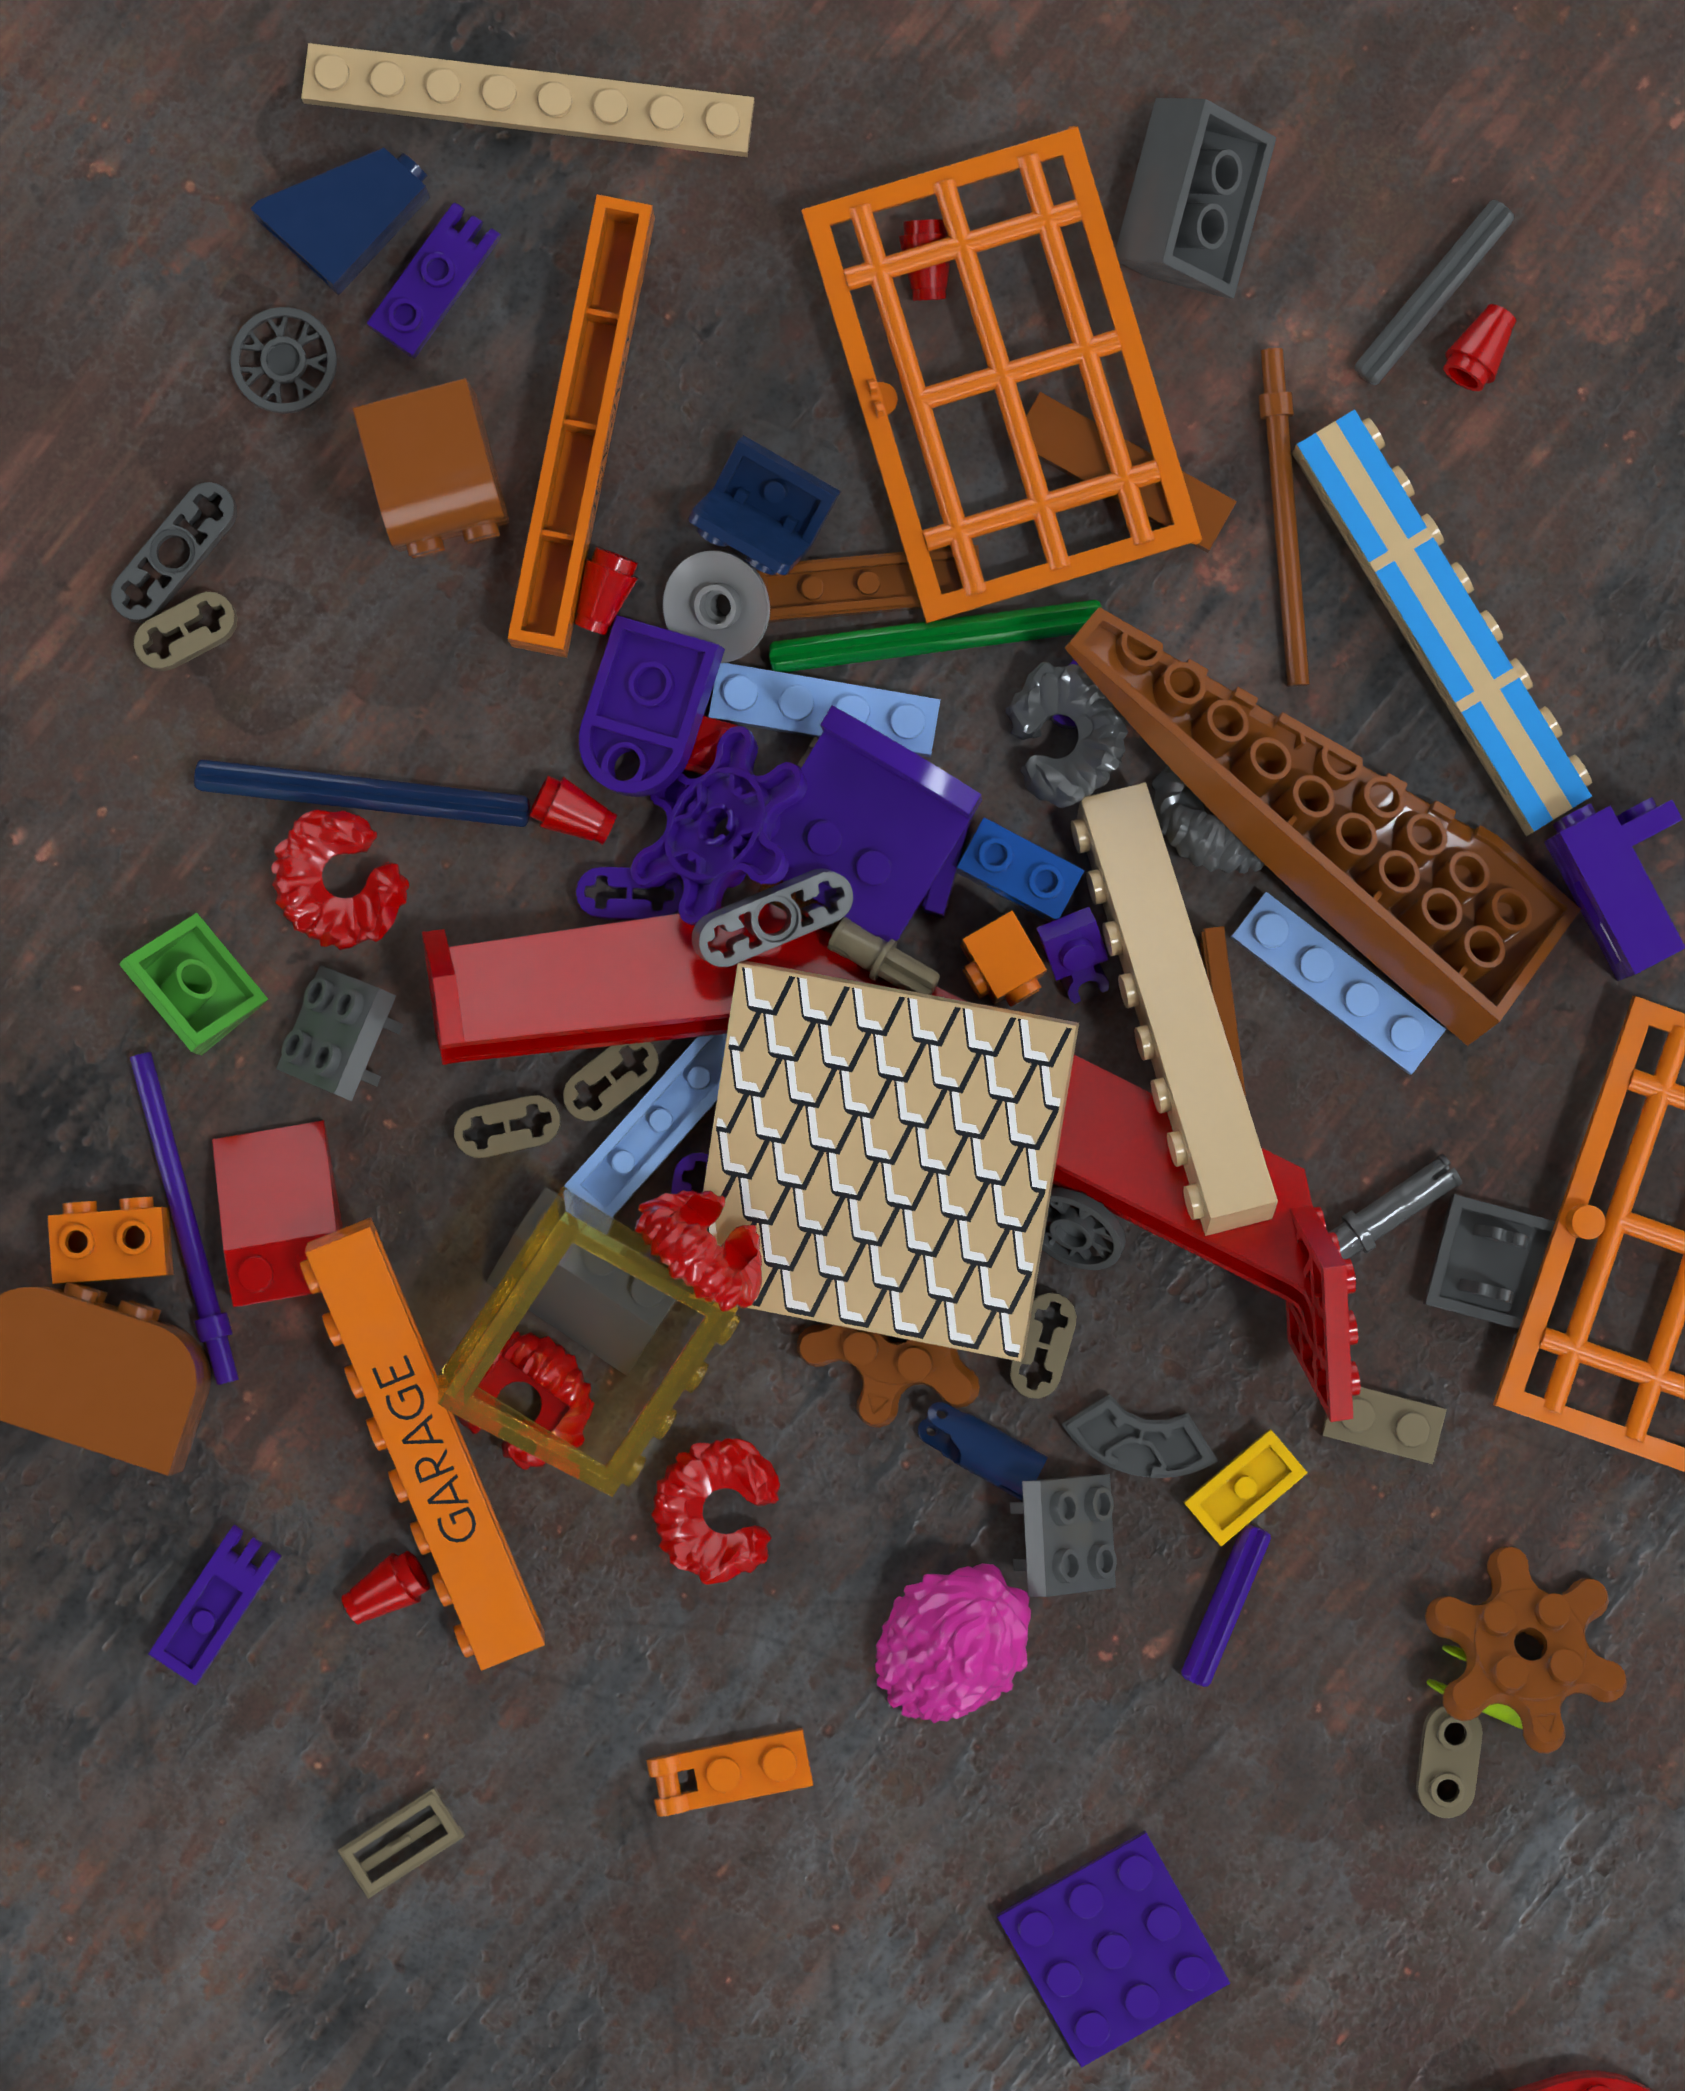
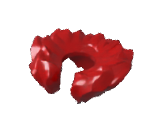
M316 809L301 815L294 822L293 829L289 830L288 838L275 847L274 853L278 860L271 866L272 873L276 875L272 885L278 893L275 903L283 909V916L292 922L295 931L305 933L308 938L320 940L321 947L335 945L339 950L352 948L368 939L375 942L381 940L394 924L400 906L406 903V891L410 884L408 879L400 874L399 865L396 863L385 862L374 868L363 890L351 898L336 897L329 893L324 886L323 870L333 857L341 854L367 853L377 838V832L371 829L370 824L364 818L346 811L330 812Z
M682 1190L677 1192V1194L665 1193L650 1201L639 1204L638 1211L642 1215L637 1220L635 1231L641 1233L645 1245H651V1255H660L661 1262L668 1265L669 1276L674 1280L682 1278L686 1286L693 1287L696 1298H705L706 1302L718 1303L722 1312L729 1311L736 1305L744 1309L753 1304L760 1293L762 1284L760 1235L757 1234L756 1226L742 1225L736 1227L721 1246L717 1245L716 1238L706 1230L719 1218L725 1206L726 1197L717 1196L712 1191L698 1193L696 1191Z
M512 1331L507 1337H504L499 1333L490 1338L484 1346L476 1347L474 1352H469L461 1359L454 1372L455 1392L452 1401L460 1423L464 1427L469 1428L472 1434H478L481 1430L488 1428L492 1424L496 1414L497 1397L500 1391L508 1384L525 1382L532 1385L538 1391L542 1406L537 1419L533 1423L518 1428L507 1435L501 1444L503 1457L511 1458L517 1467L524 1470L529 1467H543L546 1461L567 1456L584 1443L583 1430L592 1415L594 1403L590 1399L591 1383L584 1382L583 1371L578 1368L576 1357L568 1354L562 1345L555 1344L549 1336L538 1338L532 1332L521 1336L519 1331Z
M725 1438L723 1441L715 1440L711 1444L695 1443L691 1445L689 1453H678L675 1457L677 1462L668 1465L665 1477L656 1481L657 1493L653 1497L655 1508L651 1513L657 1525L656 1531L662 1539L659 1547L668 1553L670 1564L678 1569L698 1575L701 1583L706 1585L727 1582L741 1572L751 1573L759 1564H765L769 1555L767 1545L772 1539L766 1528L753 1525L743 1527L728 1534L715 1532L706 1524L703 1518V1505L706 1498L712 1492L722 1488H729L739 1492L747 1501L757 1506H765L770 1503L775 1504L779 1500L780 1482L772 1463L761 1456L760 1452L751 1442L738 1438Z

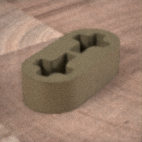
M216 592L197 594L143 623L134 636L136 655L146 666L155 671L175 669L221 645L232 637L237 628L238 617L236 610L226 597ZM209 604L215 611L224 608L225 615L219 619L221 629L217 632L212 633L204 626L190 633L188 627L203 618L201 611L203 606ZM159 630L165 637L182 631L184 636L168 646L171 655L167 658L162 659L156 652L147 654L146 649L153 644L151 634Z
M650 1042L610 1046L575 1073L566 1083L563 1098L568 1112L575 1118L586 1122L598 1121L610 1114L648 1084L657 1074L659 1055L654 1045ZM629 1046L635 1052L642 1048L647 1050L649 1056L643 1061L647 1071L643 1075L638 1076L635 1072L629 1071L618 1080L614 1078L611 1073L624 1062V1058L620 1053L624 1048ZM607 1077L612 1085L599 1095V1100L603 1105L596 1111L589 1106L579 1110L574 1103L580 1096L579 1091L576 1089L579 1083L584 1081L592 1087Z
M540 1095L525 1096L475 1107L465 1111L458 1118L454 1127V1138L458 1147L466 1155L474 1158H490L536 1148L552 1142L557 1137L562 1126L561 1114L558 1107L551 1100ZM531 1105H537L541 1113H550L552 1123L543 1126L544 1135L540 1137H534L531 1129L512 1130L511 1121L526 1118L529 1113L528 1107ZM477 1117H482L485 1125L504 1123L505 1133L490 1136L487 1141L488 1147L485 1149H479L475 1141H466L465 1131L473 1128V1119Z
M1045 1293L1033 1300L1024 1358L1021 1362L1011 1361L1009 1376L1012 1385L1020 1394L1028 1398L1039 1399L1050 1395L1057 1388L1061 1380L1076 1327L1077 1315L1071 1302L1060 1294ZM1050 1302H1056L1060 1304L1059 1314L1067 1317V1323L1064 1328L1055 1327L1053 1329L1049 1344L1039 1342L1043 1323L1034 1320L1037 1309L1047 1310ZM1037 1347L1046 1349L1043 1368L1051 1372V1378L1049 1382L1040 1381L1036 1389H1029L1026 1387L1027 1378L1019 1374V1368L1021 1364L1029 1365L1033 1362Z

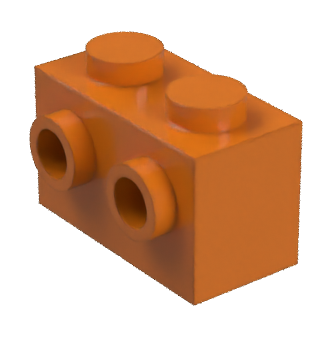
M1013 910L962 939L960 947L969 961V964L965 965L962 971L979 999L988 994L994 1005L1006 999L1009 1006L1013 1007L1042 988L1038 979L1044 976L1047 969Z
M153 1197L119 1199L120 1210L97 1212V1201L63 1203V1214L48 1215L52 1284L174 1275L169 1207H154Z

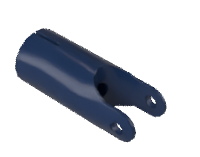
M936 1402L929 1407L927 1419L922 1420L917 1429L918 1436L924 1443L939 1450L943 1456L1021 1501H1023L1022 1481L1037 1480L1048 1458L969 1413L961 1412L943 1402ZM937 1411H943L946 1414V1418H939ZM926 1429H933L935 1436L928 1435Z

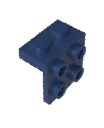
M743 435L737 441L714 488L692 509L688 520L698 527L697 532L705 540L718 546L729 545L747 556L748 563L757 570L770 575L777 573L787 575L811 549L841 491Z

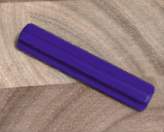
M1247 1524L1240 1530L1181 1670L1184 1679L1202 1687H1208L1211 1684L1270 1543L1271 1535L1267 1531L1251 1524Z

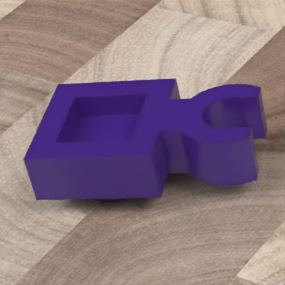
M1090 907L1036 928L1052 974L1056 981L1061 979L1071 1002L1076 1004L1081 1001L1078 989L1087 981H1096L1102 993L1108 991L1109 981L1100 963L1109 959Z

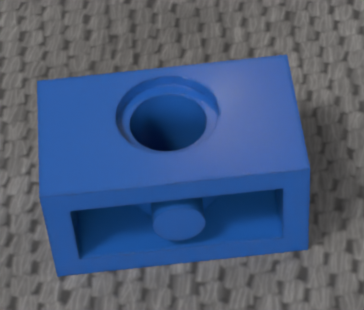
M985 817L982 819L957 866V874L1048 922L1060 918L1085 871Z

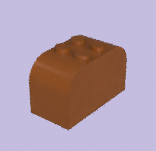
M466 378L353 408L375 494L393 548L399 552L407 550L409 557L412 556V559L445 551L443 541L463 536L464 542L474 544L500 536L498 526L510 523L478 397Z
M66 1282L64 1289L51 1286L21 1287L0 1295V1421L167 1476L184 1471L211 1386V1370L208 1358L202 1346L191 1334L178 1326L159 1320L162 1310L133 1300L128 1302L121 1300L118 1307L105 1302L108 1292L75 1282V1284Z

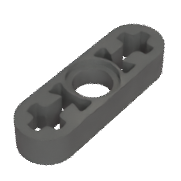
M205 482L194 486L118 576L112 586L111 599L115 609L124 618L134 623H145L147 620L159 615L232 528L237 518V505L234 498L223 486L213 482ZM219 496L222 498V501L218 507L223 512V516L219 521L209 517L197 529L202 535L207 536L203 543L199 545L195 537L188 530L179 527L178 524L183 518H186L189 524L193 526L202 514L197 506L198 502L203 497L212 502ZM169 538H182L189 544V559L179 568H167L159 560L160 546ZM149 561L160 575L171 579V581L163 588L156 579L146 593L152 600L150 605L144 608L137 604L130 610L126 607L130 602V598L125 591L131 584L137 588L144 586L151 575L142 570V568Z
M824 868L811 870L703 916L696 923L692 932L693 948L700 958L718 967L735 965L842 919L852 906V887L845 877L834 871ZM821 882L826 886L836 888L837 893L829 898L831 907L826 909L824 906L813 903L800 908L806 916V919L801 921V912L797 903L791 898L792 893L796 892L797 899L807 901L819 894L818 884ZM780 902L785 907L787 913L785 925L775 933L763 932L758 922L760 910L767 903ZM744 914L745 926L755 939L753 942L749 943V937L739 934L726 941L727 951L724 953L714 947H708V942L715 938L714 928L718 925L727 932H733L745 927L738 918Z

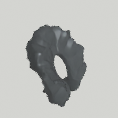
M1042 662L1028 674L1023 690L1015 693L1012 703L1006 708V714L1013 725L1011 734L1021 740L1041 737L1040 728L1052 716L1063 714L1069 716L1075 722L1079 737L1075 749L1064 758L1053 759L1044 755L1030 757L1020 769L1024 776V785L1039 800L1049 801L1059 808L1074 805L1076 802L1082 801L1085 796H1091L1095 789L1104 787L1110 780L1109 775L1111 771L1116 770L1122 763L1121 759L1126 751L1123 739L1128 734L1124 724L1125 718L1079 665L1071 664L1064 667H1054L1049 662Z
M1169 766L1152 781V788L1156 791L1153 806L1162 834L1167 836L1169 846L1176 847L1179 857L1188 858L1195 867L1203 865L1210 872L1221 869L1224 873L1237 870L1239 873L1245 874L1249 868L1257 872L1265 865L1216 816L1205 812L1203 802Z

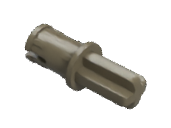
M847 917L842 919L829 940L827 949L851 960L870 972L869 978L874 981L880 977L901 990L932 995L940 978L938 972L897 949V941L891 939L887 942L866 931Z

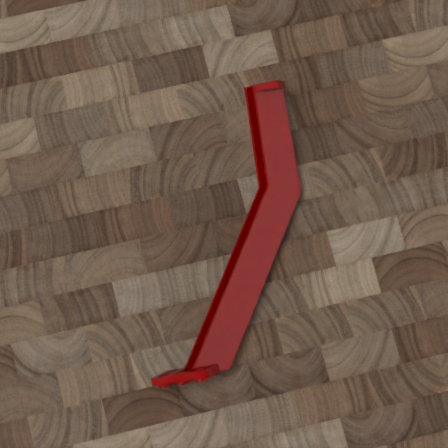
M770 903L763 906L758 916L760 928L763 932L769 934L782 929L787 919L786 911ZM680 914L452 947L448 945L445 929L422 932L435 1036L442 1065L727 1034L738 963L729 967H718L700 958L692 945V932L695 925L687 924L680 918ZM742 914L738 918L745 926L744 914ZM718 925L714 928L715 938L708 942V947H714L724 953L727 951L726 941L731 937L743 934L749 937V943L755 939L749 933L746 926L733 932H727ZM817 929L745 960L899 989L880 977L876 981L870 979V972L851 960L827 949L832 934L822 929ZM937 986L932 993L933 996L965 1001ZM1074 1055L1053 1184L1064 1189L1086 1193L1087 1196L1097 1202H1102L1104 1207L1111 1213L1285 1299L1288 1342L1330 1422L1353 1419L1352 1396L1360 1395L1361 1392L1358 1368L1355 1361H1351L1350 1345L1358 1344L1356 1318L1354 1312L1348 1310V1294L1356 1292L1355 1272L1349 1258L1343 1259L1341 1256L1336 1233H1328L1326 1230L1325 1218L1321 1207H1313L1305 1169L1261 1148L1278 1200L1272 1219L1205 1236L1201 1220H1192L1186 1207L1183 1189L1184 1186L1189 1185L1184 1165L1176 1167L1170 1155L1167 1133L1173 1132L1168 1113H1159L1157 1111L1152 1093Z

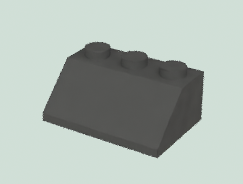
M1156 98L1115 250L1119 263L1148 278L1224 298H1234L1277 137L1207 99Z
M549 1187L543 1189L513 1234L486 1281L626 1376L629 1375L687 1288L682 1278L674 1280L669 1276L668 1266Z

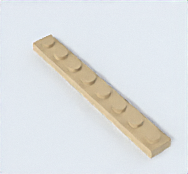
M308 43L301 96L304 104L748 157L755 103L754 97L312 43Z

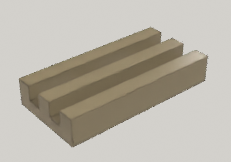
M436 1787L338 1849L340 1856L368 1899L466 1835L461 1826H458L448 1806L440 1798L441 1795ZM430 1805L435 1812L434 1815L359 1862L354 1853ZM440 1824L444 1826L447 1831L445 1835L374 1881H371L366 1872Z

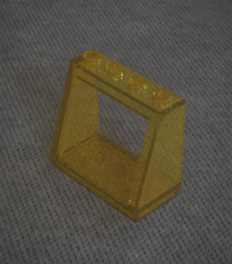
M562 1187L438 1374V1404L460 1418L613 1497L621 1484L629 1487L638 1477L646 1461V1457L641 1454L652 1437L661 1440L670 1429L677 1415V1410L672 1407L684 1389L692 1393L702 1381L709 1367V1364L704 1360L715 1343L721 1346L725 1345L734 1333L740 1321V1316L735 1314L739 1307L736 1305L731 1310L722 1312L718 1303L706 1302L705 1298H696L692 1286H686L682 1278L674 1280L669 1276L668 1265L661 1262L660 1255H651V1245H645L642 1236ZM572 1243L705 1315L606 1465L598 1462L477 1387Z

